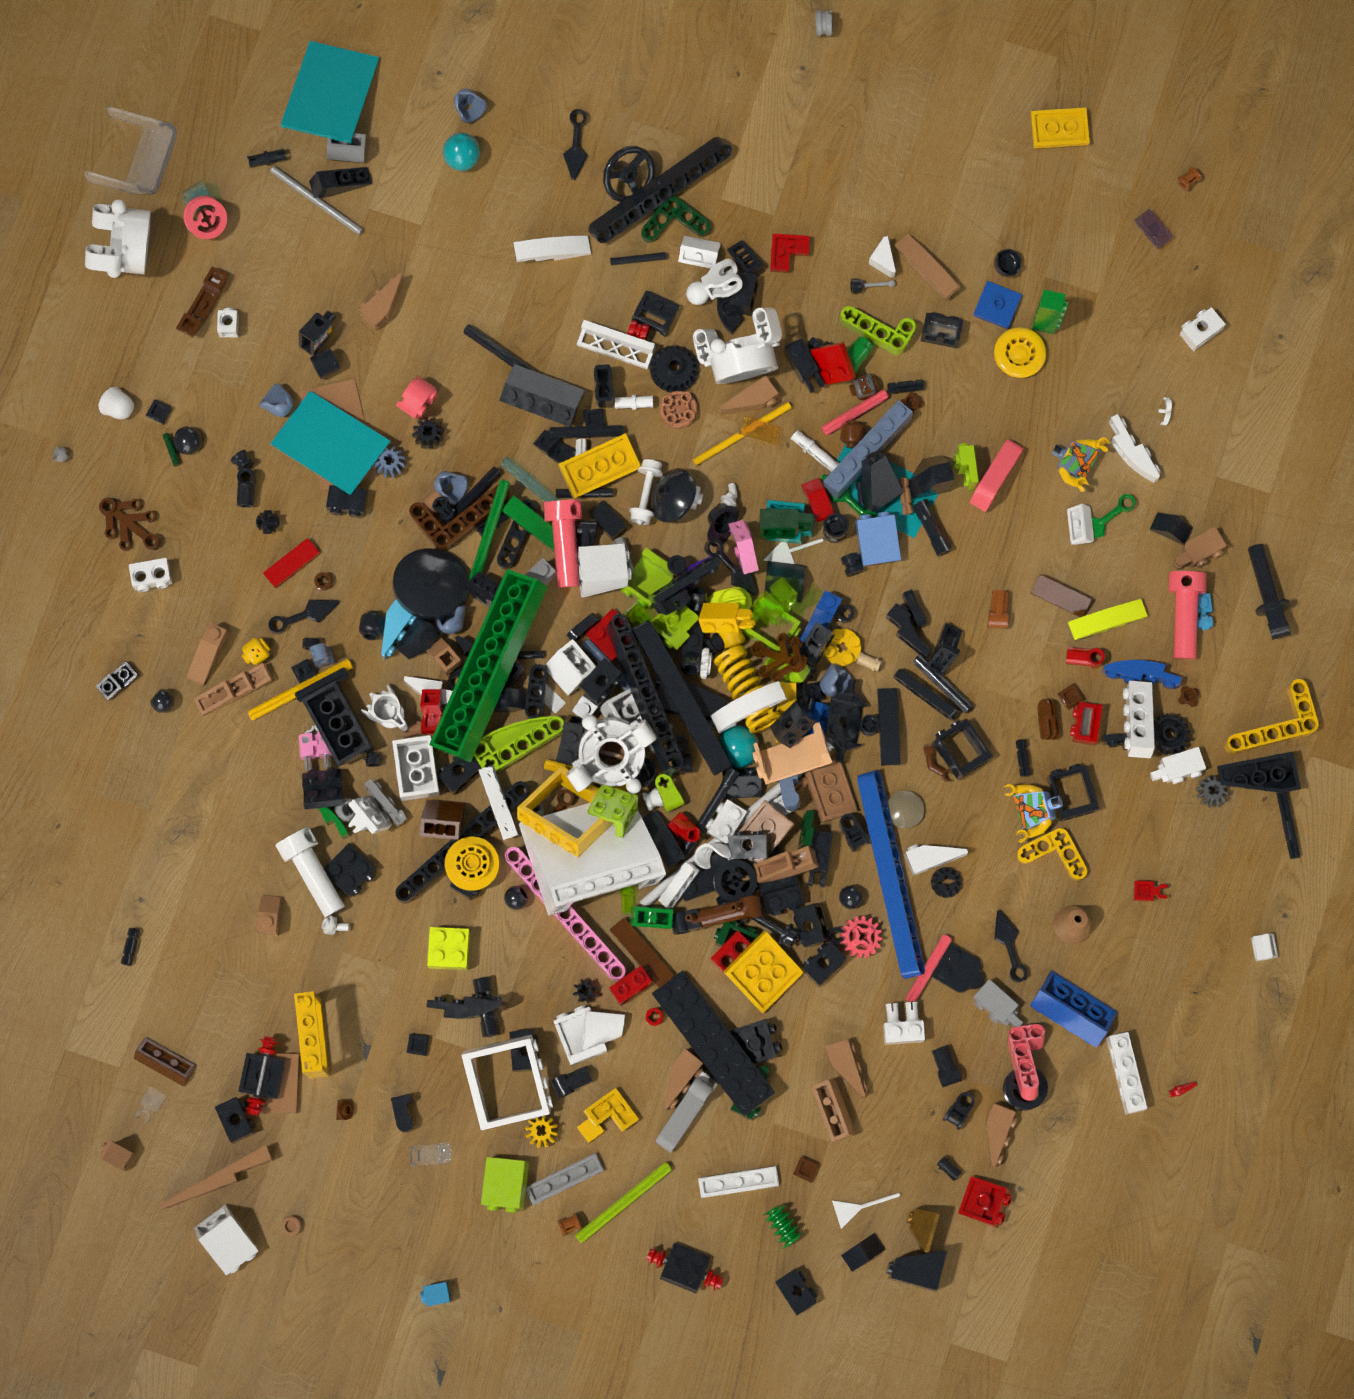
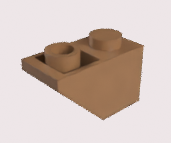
M438 636L431 648L426 650L446 676L462 665L460 658L440 636Z
M110 1140L107 1143L104 1142L99 1150V1153H101L99 1158L123 1171H126L135 1155L133 1152Z

